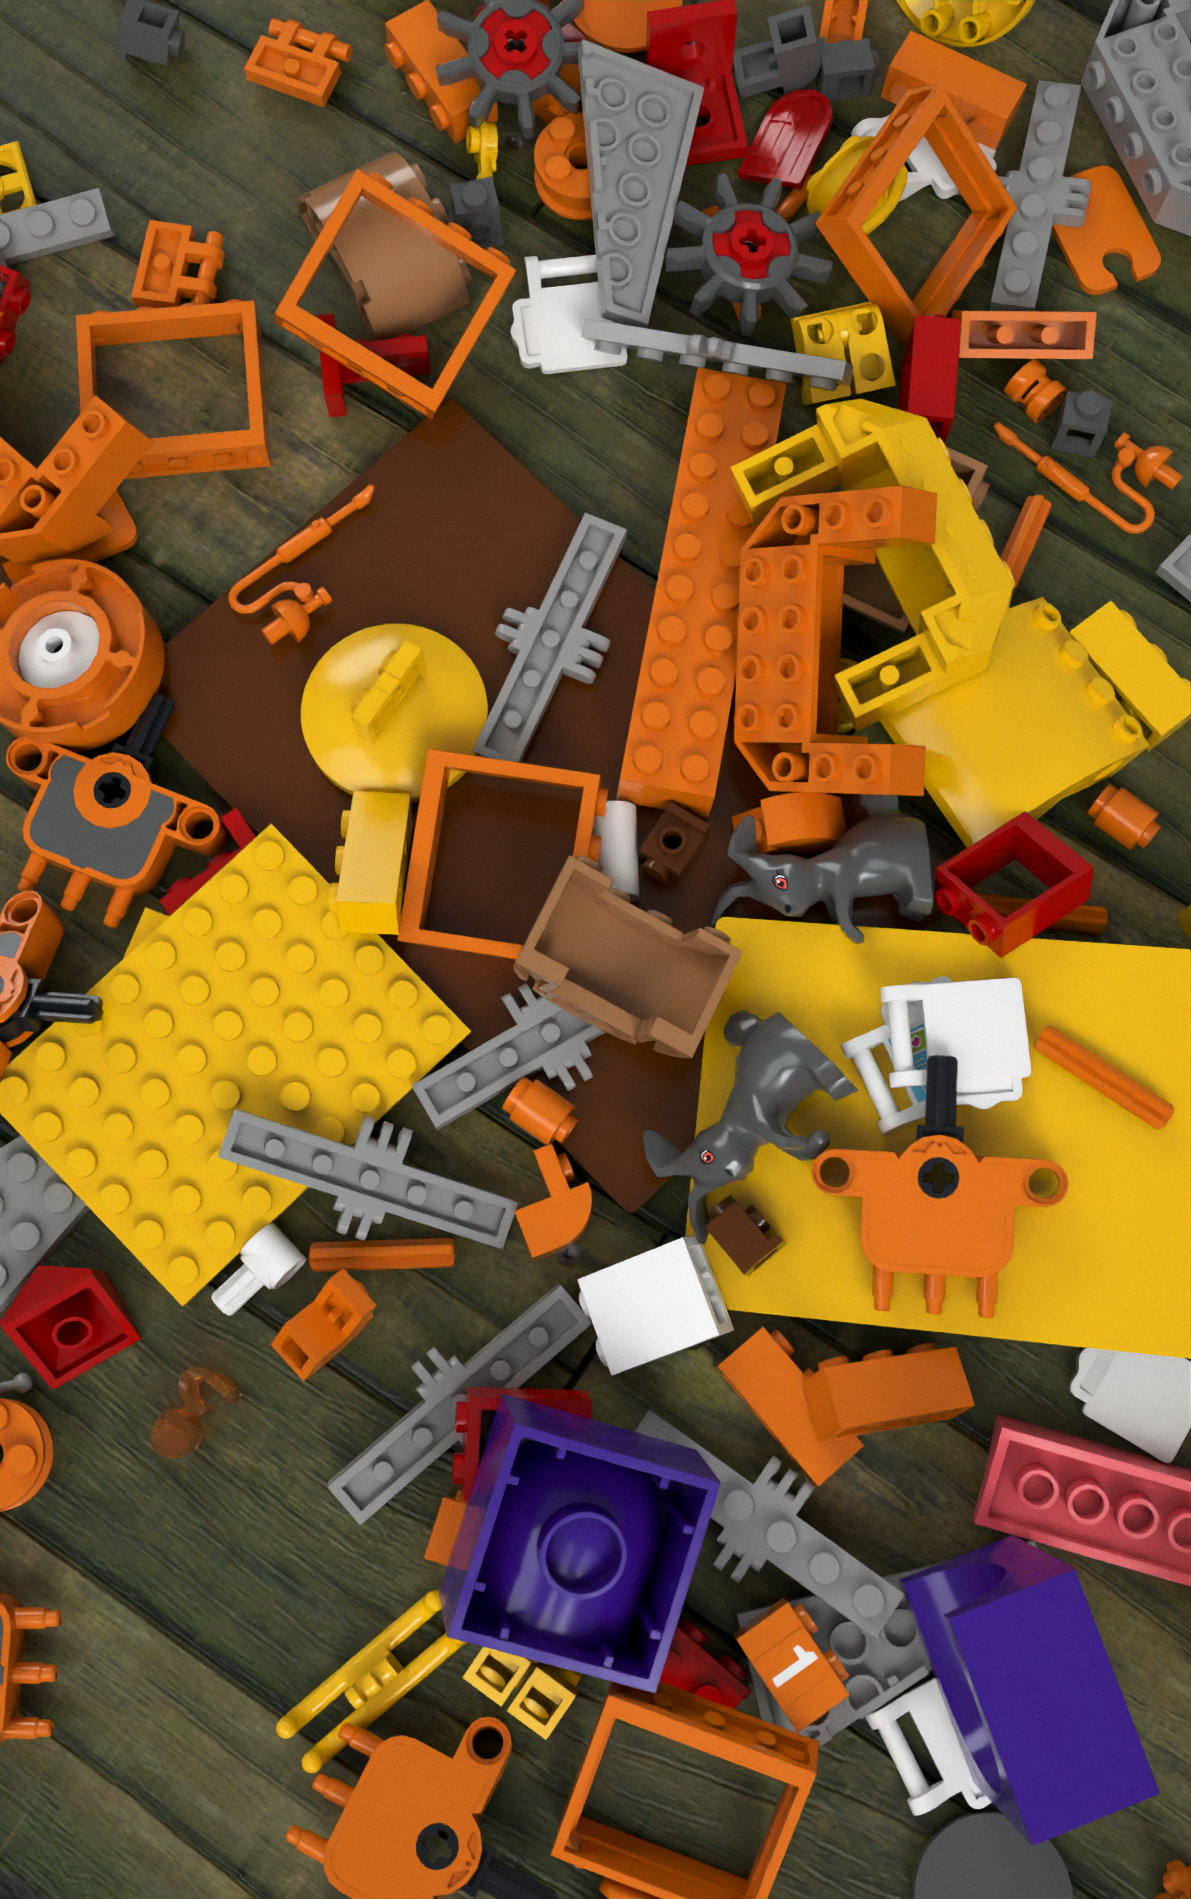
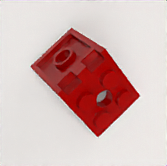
M719 0L647 11L645 64L704 87L698 116L706 119L708 123L702 127H695L686 166L747 157L748 143L732 76L738 15L735 0ZM696 41V42H694V43H692V44L684 45V44H686V43H688V42Z

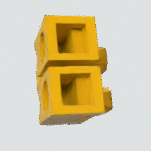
M870 301L791 318L796 353L847 361L854 367L850 385L837 383L836 391L809 387L810 379L802 378L803 387H801L803 405L896 386L884 322L877 304H871Z
M483 1647L462 1678L501 1707L514 1687L517 1688L518 1691L507 1712L547 1740L575 1699L578 1692L576 1685L583 1673Z

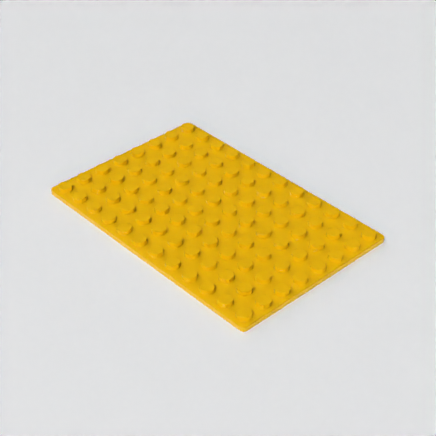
M734 917L718 919L715 929L728 935L731 938L730 945L743 952L705 1030L695 1138L700 1131L720 1122L734 1088L736 1058L742 1047H731L724 1037V1028L729 1017L736 1012L744 1010L765 1020L774 1013L779 1012L832 1061L859 1090L839 1100H834L827 1092L819 1090L813 1092L789 1114L786 1126L794 1136H804L807 1139L813 1132L822 1129L829 1135L830 1145L826 1150L839 1148L905 1152L909 1145L916 1142L917 1125H925V1118L894 1133L883 1136L876 1123L881 1120L853 1059H846L840 1045L885 1025L880 1014V1008L883 1005L881 1003L880 988L894 985H909L911 982H930L941 976L950 978L952 982L1018 978L1022 985L1031 1063L1030 1076L1022 1078V1096L1018 1100L999 1102L991 1108L982 1110L964 1104L957 1105L956 1127H964L963 1144L969 1147L976 1156L1035 1158L1053 1161L1063 1168L1069 1183L1067 1194L1061 1202L1054 1206H1014L1013 1250L1010 1261L1003 1270L998 1272L997 1303L995 1304V1316L993 1318H981L978 1315V1303L976 1302L977 1277L946 1275L945 1299L942 1305V1313L940 1315H932L926 1312V1300L924 1299L925 1274L894 1272L893 1296L891 1297L890 1310L876 1311L874 1309V1296L872 1295L873 1264L868 1261L863 1253L860 1239L862 1197L826 1194L818 1189L812 1180L811 1170L815 1159L801 1162L771 1143L759 1146L754 1159V1168L744 1180L726 1184L707 1195L708 1215L718 1203L732 1195L744 1209L753 1204L771 1225V1228L765 1233L766 1236L770 1239L775 1234H778L786 1245L750 1276H746L710 1233L708 1234L703 1247L727 1310L1191 1359V949L1031 938L1000 958L987 945L979 944L971 934L856 926L864 934V943L856 944L846 937L839 925ZM1047 1026L1054 1027L1172 1104L1175 1110L1165 1127L1160 1130L1153 1128L1036 1051L1034 1048L1035 1041ZM883 1043L871 1049L870 1051L899 1111L913 1106L904 1087L890 1088L889 1073L894 1072V1066ZM830 1157L824 1162L822 1176L827 1183L833 1186H842L849 1179L850 1169L846 1161L838 1157ZM937 1162L934 1163L932 1171L924 1172L923 1178L924 1181L932 1182L933 1191L939 1192L943 1191L945 1183L953 1182L954 1175L953 1173L945 1172L944 1163ZM1049 1168L1035 1170L1030 1175L1028 1182L1032 1194L1038 1197L1050 1196L1057 1189L1058 1185L1057 1176ZM691 1177V1182H690V1193H689V1195L691 1194V1192H692V1190H693V1188H694V1186H695V1185H694V1180L692 1179V1177ZM689 1208L685 1237L695 1236L689 1219ZM709 1215V1223H710L713 1219H712L711 1216Z

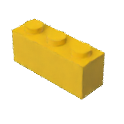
M1109 601L1069 632L1074 640L1084 646L1088 653V660L1100 677L1106 679L1112 685L1115 697L1126 713L1140 724L1142 735L1150 745L1147 748L1148 751H1151L1191 719V682L1181 678L1168 664L1164 652L1157 645L1150 644L1137 630V625L1129 613L1119 610L1112 601Z
M354 791L351 810H343L341 836L346 841L345 846H337L335 855L336 875H340L339 883H331L329 891L330 912L338 913L340 932L399 935L413 831L411 794Z

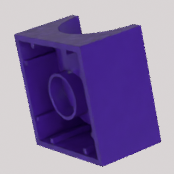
M502 1394L439 1591L447 1637L656 1693L721 1482L696 1449Z
M1011 1535L899 1580L972 1779L976 1786L1032 1846L1160 1794L1075 1568Z

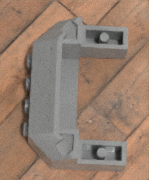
M1113 0L1094 43L1081 84L1153 222L1191 236V43L1189 41L1191 39V0Z

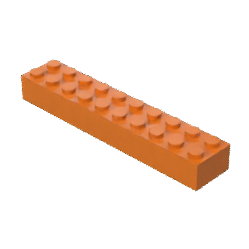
M700 367L697 369L616 801H626L664 810L668 803L672 801L695 816L709 817L716 793L736 677L741 548L758 527L753 526L734 488L730 467L776 445L786 390L785 383Z

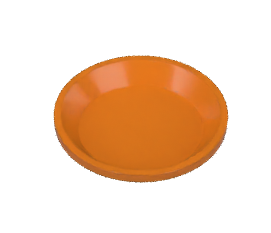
M584 0V10L572 23L579 32L587 37L588 41L599 43L601 47L621 53L641 52L646 50L647 11L683 6V0Z

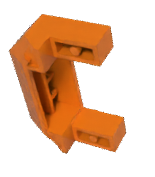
M96 395L38 468L0 436V555L15 563L73 554L109 534L114 525L102 516L99 511L152 445L153 441L122 414Z
M892 486L780 497L741 548L739 611L737 618V664L735 667L736 693L733 716L734 743L769 791L924 796L926 746L868 744V737L837 735L839 696L835 690L834 675L840 673L844 566L875 564L876 548L935 544L937 493L907 486Z

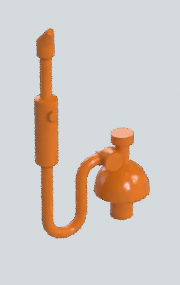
M999 422L994 423L999 439L1008 446H1013L1037 464L1036 470L1076 501L1087 502L1128 533L1138 534L1146 531L1154 521L1155 512L1153 505L1121 479V471L1125 467H1129L1134 459H1136L1137 461L1134 466L1135 476L1144 488L1156 479L1172 491L1183 478V475L1167 464L1174 453L1173 450L1165 446L1156 445L1144 451L1130 441L1131 436L1124 432L1113 446L1119 453L1115 466L1112 469L1111 478L1116 488L1141 506L1146 514L1142 523L1137 525L1130 524L1090 494V487L1051 457L1048 455L1040 456L1019 440L1017 434Z
M373 484L368 485L359 494L354 496L349 504L329 518L324 519L321 517L318 520H314L311 525L278 547L277 554L238 581L231 588L228 594V602L233 610L241 614L253 613L283 592L290 590L294 591L300 603H304L300 605L297 601L287 599L271 605L277 619L261 629L262 634L271 645L288 633L299 643L310 629L308 614L322 604L327 606L333 601L324 587L317 589L314 596L308 583L299 584L292 581L283 582L275 586L249 605L240 604L237 600L238 594L281 562L287 564L329 535L332 532L331 527L356 509H361L370 503L375 489Z

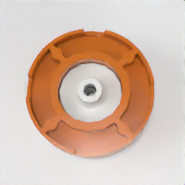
M58 559L31 566L35 573L21 579L10 588L5 582L0 585V724L17 739L19 737H26L34 742L52 743L74 753L92 750L115 740L129 730L138 721L139 716L146 709L153 695L157 693L163 676L165 655L161 632L155 619L135 593L118 575L96 563L78 559Z

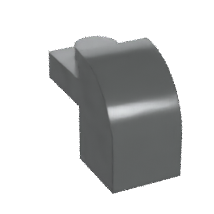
M810 5L767 17L772 40L734 51L733 64L741 98L782 86L784 94L803 89L816 77L821 67V56Z

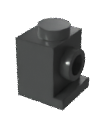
M127 0L117 21V59L126 61L128 55L142 58L147 62L168 66L172 56L180 58L185 43V31L179 30L180 11L145 0Z
M825 37L817 38L821 56V67L815 77L817 92L822 93L829 101L869 96L873 77H878L880 69L877 49L871 50L869 39L843 40L838 43L826 44Z
M493 177L449 185L454 223L463 227L471 234L472 239L470 241L483 249L504 245L501 231L500 206Z
M1091 390L1078 393L1068 391L1062 405L1057 409L1050 449L1094 458L1107 433L1113 400L1102 398L1099 393ZM1071 429L1089 433L1088 439L1066 434Z

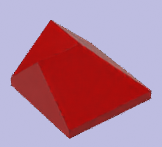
M38 1265L0 1320L1 1328L52 1390L141 1339L140 1333L108 1273L94 1269Z

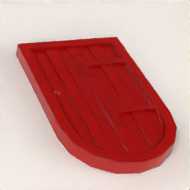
M811 89L796 90L776 100L767 111L747 152V157H745L738 171L739 179L769 184L775 177L782 180L783 187L801 190L831 129L833 112L830 101L822 93Z

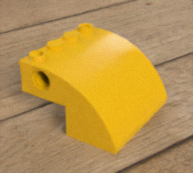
M1044 597L1008 609L986 670L880 720L895 744L926 746L924 787L966 848L1024 811L1035 820L1039 819L1061 799L1112 777L1150 746L1142 735V728L1138 721L1126 713L1116 699L1112 685L1106 679L1100 677L1088 660V653L1084 646L1072 638L1061 622L1059 611L1053 605L1047 603Z

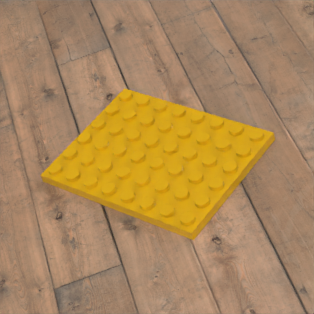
M272 824L262 831L86 993V995H97L102 999L104 1014L100 1021H95L93 1024L55 1021L7 1065L0 1081V1114L181 1306H185L240 1254L244 1245L257 1232L276 1220L309 1188L293 1181L218 1158L235 1108L353 1146L365 1115L374 1117L376 1124L413 1089V1084L425 1078L471 1034V1030L378 934L340 932L338 913L330 912L329 910L330 884Z

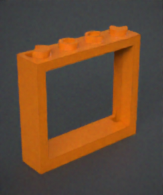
M940 83L906 91L815 224L869 302L871 301V304L875 303L878 305L883 322L898 342H907L916 315H947L953 304L961 298L964 288L974 273L983 265L984 258L996 240L1004 233V228L1018 208ZM924 136L972 213L918 294L911 301L861 226Z
M357 169L275 312V323L432 420L509 287L516 269L510 266V259L502 252L492 247H488L485 250L470 241L472 236L463 227L453 222L445 225L431 216L433 211L422 201L414 197H409L406 200L392 191V184L383 176L372 171L367 175ZM361 196L494 280L433 389L298 306Z
M231 299L224 303L202 305L185 303L178 307L167 308L145 306L131 311L109 312L99 310L91 314L76 315L80 414L95 395L98 396L95 346L243 334L250 430L150 438L153 441L152 445L125 479L271 466L261 324L254 300Z
M428 749L397 941L516 960L523 945L425 930L450 770L582 789L583 795L573 857L582 855L597 863L602 836L593 835L596 816L605 817L609 789L601 788L602 780L598 774Z
M610 1681L560 1819L551 1856L571 1863L576 1868H584L661 1899H767L817 1774L819 1741L659 1681L656 1693ZM615 1719L785 1782L748 1879L580 1816Z

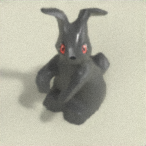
M860 794V805L867 811L868 818L854 824L839 839L832 850L808 860L791 854L772 856L758 853L756 848L755 819L750 815L745 816L730 837L727 856L739 864L751 878L729 885L718 900L710 925L714 928L718 919L725 915L732 903L739 897L752 898L775 908L786 916L802 917L809 907L821 901L826 904L831 924L839 925L841 931L851 942L861 944L864 943V934L853 922V900L859 897L886 894L893 896L898 905L899 915L921 923L923 914H931V909L933 908L930 854L926 826L921 818L899 811L897 795Z
M744 1010L736 1012L729 1017L724 1028V1037L731 1047L740 1046L742 1048L736 1058L734 1088L720 1122L700 1131L683 1153L653 1129L645 1130L642 1135L646 1160L657 1177L681 1175L691 1176L694 1180L695 1186L688 1197L690 1223L699 1244L705 1245L709 1234L705 1228L709 1224L706 1205L707 1195L726 1184L744 1180L754 1168V1159L759 1146L771 1143L802 1162L816 1159L830 1145L829 1135L822 1129L813 1132L806 1139L804 1136H794L786 1126L789 1114L806 1097L819 1090L827 1092L834 1100H839L859 1091L832 1061L779 1012L774 1013L765 1020Z

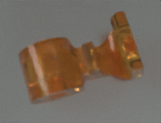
M195 1366L185 1370L180 1377L178 1386L179 1397L185 1404L177 1408L165 1410L156 1420L151 1429L150 1438L153 1448L165 1458H179L192 1454L199 1448L203 1439V1429L198 1417L206 1415L211 1409L199 1393L200 1384L203 1380L206 1381L230 1403H238L240 1401L241 1390L239 1387L212 1367Z

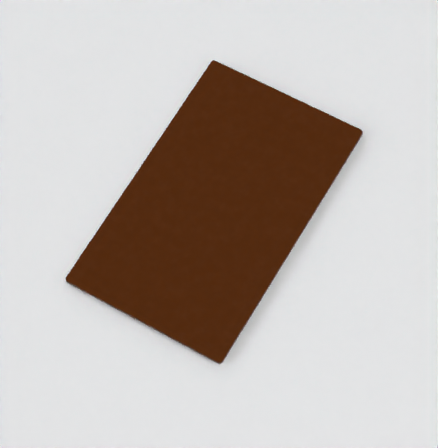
M453 400L445 401L440 405L432 420L428 417L425 418L278 547L307 528L314 520H318L321 517L324 519L329 518L349 504L352 498L368 485L373 484L375 489L370 503L361 509H356L331 527L332 532L291 562L288 564L281 562L238 594V602L243 605H249L283 582L308 583L314 596L317 589L324 587L333 601L327 606L322 604L308 614L310 629L299 643L288 633L271 645L261 632V629L277 619L272 610V604L287 599L297 601L300 605L304 604L298 601L294 591L283 592L253 613L241 614L233 610L228 602L230 588L164 645V670L157 693L175 702V709L162 737L232 809H238L246 823L257 835L272 824L330 885L331 883H339L340 875H336L335 872L337 846H345L346 839H342L341 818L343 810H351L353 795L336 786L323 774L312 758L304 739L301 725L302 697L306 683L317 663L342 639L365 628L384 624H409L424 627L447 637L458 645L472 660L485 687L489 716L517 655L508 650L510 643L495 635L499 624H505L517 629L516 626L504 621L502 616L506 608H512L522 613H525L527 607L540 609L581 522L570 509ZM277 548L273 550L268 556H266L245 576H247L252 571H254L262 564L267 562L269 559L274 557L277 554ZM619 556L584 628L602 635L611 641L607 652L588 648L603 656L604 659L600 668H594L581 663L582 666L593 670L596 673V677L592 684H587L567 675H562L522 761L525 764L598 774L602 780L601 788L609 789L607 801H616L655 596V590ZM736 677L715 798L708 818L696 816L711 825L707 842L678 885L669 879L666 882H661L651 877L642 869L643 863L638 860L639 901H631L630 904L646 913L648 910H655L668 916L674 921L672 927L684 934L698 928L711 927L710 924L718 900L729 885L751 878L739 864L727 856L730 837L734 832L732 816L760 807V800L795 793L769 791L734 743L733 716L735 712ZM466 772L457 782L447 788L425 930L523 945L569 855L573 857L583 790ZM827 793L841 798L847 831L854 824L868 818L867 811L860 805V794ZM419 801L412 803L413 831L407 868L406 883L415 833ZM634 804L636 805L638 855L640 847L665 812L664 809ZM670 837L663 841L664 845L669 849H676L681 845ZM833 848L809 856L791 851H787L778 855L791 854L809 860L825 852H828ZM929 850L933 908L931 909V914H923L921 923L899 915L898 905L893 896L886 894L855 898L852 906L854 925L924 931L943 912L937 905L936 900H934L936 868L943 864V862ZM739 897L723 916L831 924L826 904L821 901L809 907L802 917L786 916L775 908L752 898ZM378 934L471 1030V1034L461 1042L469 1052L516 1025L501 1000L502 996L510 993L515 998L519 1009L526 1005L518 991V987L526 983L536 999L541 996L532 989L535 980L531 975H529L527 981L517 976L513 969L514 959L397 941L398 935ZM605 1032L586 1043L591 1056L584 1061L593 1075L589 1080L584 1082L575 1066L567 1069L576 1085L570 1091L565 1089L558 1076L549 1080L543 1069L528 1077L532 1082L538 1079L576 1105L572 1113L573 1116L578 1118L575 1127L563 1143L557 1142L629 1214L639 1211L673 1177H657L648 1164L642 1140L644 1131L651 1129L657 1131L682 1153L695 1139L705 1032L693 1058H679L658 1053L653 1050L656 1042L652 1040L643 1043L637 1042L635 1045ZM515 1085L507 1089V1091L511 1093Z

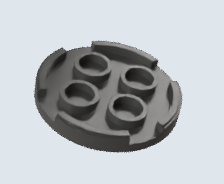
M982 1810L981 1812L963 1815L939 1827L923 1846L915 1864L912 1877V1899H1073L1072 1884L1068 1870L1054 1845L1049 1840L1032 1846L1002 1812L997 1810Z

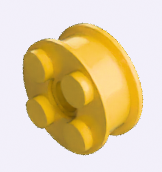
M857 135L851 136L824 167L810 178L806 187L809 192L807 199L809 214L818 211L822 214L874 139L873 136L861 138ZM905 165L899 170L862 224L861 228L866 235L874 231L890 215L901 199L908 179V171Z

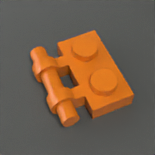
M272 18L268 32L269 35L278 39L260 36L244 68L246 79L324 108L341 75L339 62L334 61V58L348 63L352 56V45L339 41L338 36L324 31L322 34H318L304 29L303 23L289 19L287 22ZM302 46L313 51L311 53L309 51L300 49L299 47Z
M149 220L131 295L134 305L136 307L148 306L153 308L178 307L181 297L191 298V303L199 305L213 304L217 294V287L214 284L217 270L222 269L225 252L222 250L224 236L218 232L210 231L207 233L205 243L194 242L195 233L190 225ZM189 263L200 265L197 278L186 276Z

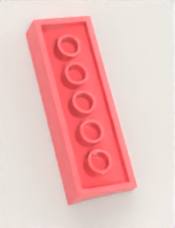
M996 1413L986 1467L973 1514L975 1524L1191 1587V1469L1171 1463H1164L1154 1458Z

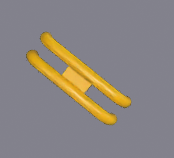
M432 1590L423 1596L277 1722L276 1732L278 1736L283 1739H289L344 1691L345 1696L356 1709L303 1756L301 1763L304 1771L310 1774L318 1772L329 1760L349 1744L338 1736L340 1728L344 1723L348 1722L356 1727L360 1726L366 1729L467 1643L447 1637V1633H444L405 1668L402 1667L392 1654V1650L442 1609L438 1590Z

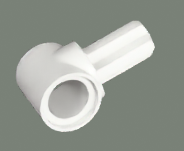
M270 1223L257 1232L240 1251L242 1255L240 1259L244 1264L212 1294L211 1298L224 1314L231 1316L264 1285L270 1290H275L286 1283L299 1271L307 1258L274 1223Z

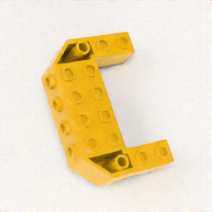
M864 399L830 403L817 408L816 425L730 467L734 488L754 527L760 525L780 497L825 493L840 486L842 491L907 486L937 493L935 544L876 548V559L916 636L834 675L835 690L856 732L986 670L1010 606L1013 588L1016 586L1009 566L1004 560L1001 561L993 546L994 541L987 524L983 519H979L972 506V498L966 484L961 478L958 479L944 442L940 437H936L927 418Z

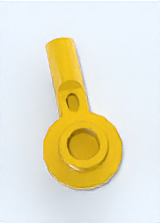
M485 120L478 129L468 126L466 132L468 154H474L475 162L478 163L476 179L493 177V172H496V159L498 155L497 126L495 122H486Z

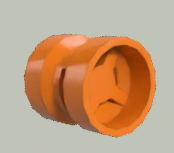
M1033 359L1025 364L1010 379L1004 389V392L1013 402H1021L1025 406V414L1035 424L1048 417L1061 404L1068 392L1058 380L1051 381L1046 376L1047 369L1037 359Z

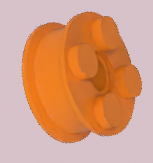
M573 113L557 117L542 130L534 148L535 187L542 202L554 213L572 220H591L592 208L588 168H575L576 166L588 167L583 113H577L576 115Z
M0 1398V1444L4 1452L2 1462L0 1463V1512L14 1509L34 1497L48 1479L54 1460V1441L50 1428L44 1418L31 1406L18 1400Z

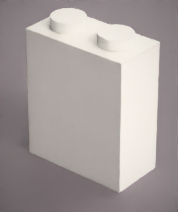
M696 1235L682 1237L577 1279L581 1289L579 1292L581 1308L584 1314L592 1320L598 1337L596 1340L598 1356L601 1362L609 1368L611 1376L632 1370L734 1331L703 1244H699Z

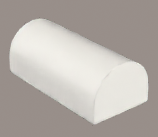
M607 801L605 817L596 816L593 834L602 836L598 863L603 867L601 873L613 879L610 887L625 892L632 898V901H639L636 805L626 801Z

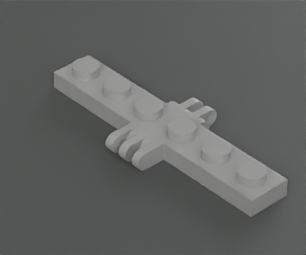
M1038 81L1019 171H1008L1005 177L998 176L1018 209L1007 225L990 311H1035L1053 224L1071 227L1084 225L1086 217L1084 211L1088 208L1089 198L1087 196L1091 193L1092 183L1086 179L1063 176L1082 85Z
M96 188L0 215V265L11 269L10 265L115 236L101 190ZM1 282L0 297L3 295L4 289L6 287V285Z
M584 318L581 337L595 343L594 350L603 353L620 355L621 347L636 349L637 358L662 362L664 354L680 357L679 365L697 369L698 367L705 368L706 363H717L722 366V372L748 376L749 369L766 371L765 379L791 384L793 376L810 379L809 387L828 391H836L837 383L850 385L854 368L847 361L739 344L716 337L707 338L704 335L698 334L684 335Z
M585 513L540 609L527 607L525 613H522L512 608H506L502 616L503 620L516 626L517 629L505 624H499L495 635L509 642L508 650L517 655L472 750L476 753V756L522 763L562 675H567L587 684L593 683L596 673L582 666L581 663L594 668H600L604 659L603 656L588 648L607 652L611 641L602 635L584 628L627 538V529Z
M525 983L518 987V991L526 1003L520 1009L515 998L510 993L501 997L502 1002L516 1024L514 1027L412 1085V1088L436 1130H439L513 1087L522 1077L528 1078L542 1069L549 1080L558 1076L567 1091L576 1087L567 1069L575 1066L583 1081L589 1080L593 1075L584 1061L591 1056L586 1043L605 1032L569 1014L542 996L536 999L529 986Z
M237 1108L234 1109L218 1158L336 1195L333 1210L341 1212L336 1232L346 1234L352 1216L360 1218L355 1238L365 1240L371 1222L381 1224L385 1212L503 1249L518 1202L514 1199L404 1164L403 1160L413 1130L403 1127L398 1135L395 1146L389 1144L394 1124L384 1121L378 1138L374 1139L370 1137V1134L374 1128L375 1118L365 1115L353 1147Z
M557 1283L464 1365L455 1355L446 1361L440 1352L433 1347L426 1354L439 1368L431 1375L419 1360L411 1366L423 1381L416 1388L423 1400L327 1482L328 1489L356 1522L361 1525L459 1440L463 1445L464 1433H455V1410L457 1401L465 1402L466 1387L519 1388L592 1324L591 1320L584 1314L562 1285ZM482 1410L480 1438L483 1437L486 1442L497 1410ZM479 1447V1465L484 1452L481 1447Z
M649 1409L634 1432L696 1449L721 1482L710 1518L724 1527L716 1540L724 1548L713 1565L722 1571L732 1555H736L741 1561L730 1578L739 1584L750 1566L759 1572L768 1559L877 1639L905 1594L797 1516L816 1485L807 1480L799 1488L797 1496L790 1493L788 1490L799 1473L790 1467L779 1484L771 1478L778 1472L782 1463L774 1455L753 1485Z

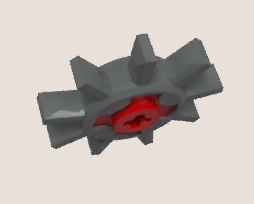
M479 0L484 9L478 14L474 22L450 12L439 11L437 16L438 30L450 37L468 43L467 56L447 61L435 67L440 87L474 77L482 89L472 102L469 111L471 126L478 129L488 118L495 102L500 101L517 105L518 125L524 139L533 138L535 115L531 102L542 98L547 93L552 95L563 108L574 115L581 110L580 95L572 86L560 78L564 64H579L577 48L580 42L564 41L561 28L580 15L584 10V0H563L551 11L535 0Z
M720 174L717 176L713 189L714 198L720 211L712 218L682 200L676 206L672 222L702 239L700 246L668 248L664 261L665 272L700 269L706 283L696 292L690 312L696 317L710 308L719 296L740 303L739 322L742 336L752 335L759 316L758 304L774 299L790 319L804 316L808 304L789 284L791 276L826 284L833 265V261L799 254L798 243L812 238L819 232L815 222L821 215L820 211L804 216L789 224L780 214L774 211L781 197L782 180L775 177L771 180L763 192L761 204L759 205L739 203L727 174Z

